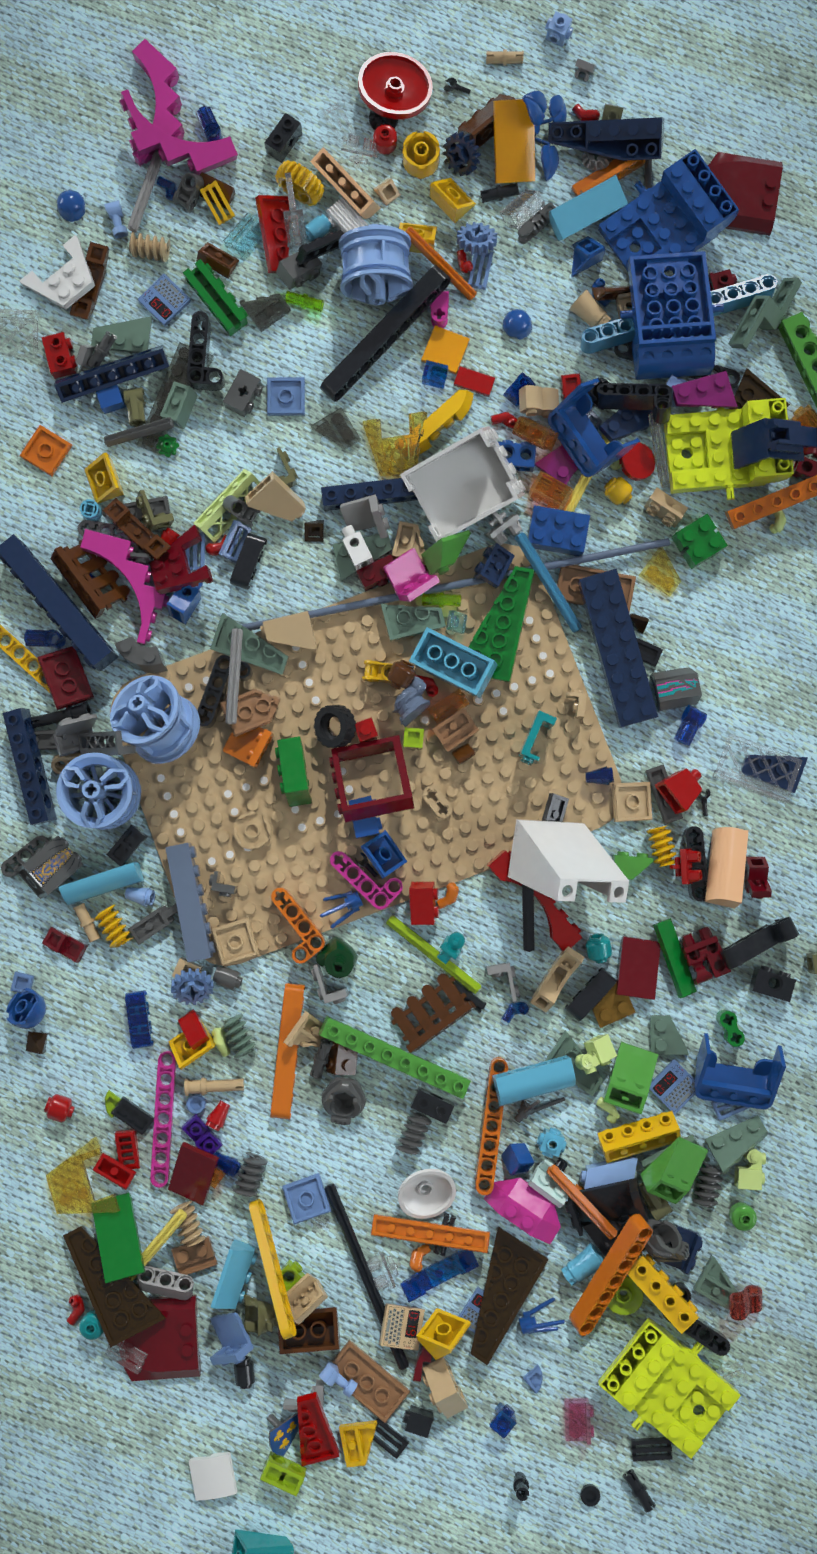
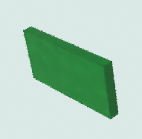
M125 1193L91 1203L105 1283L145 1273L131 1194Z

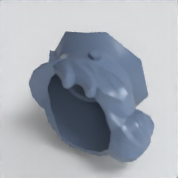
M414 677L410 686L405 688L395 700V710L392 712L400 715L401 725L405 727L413 722L430 705V700H426L422 696L423 691L426 689V684L419 677Z

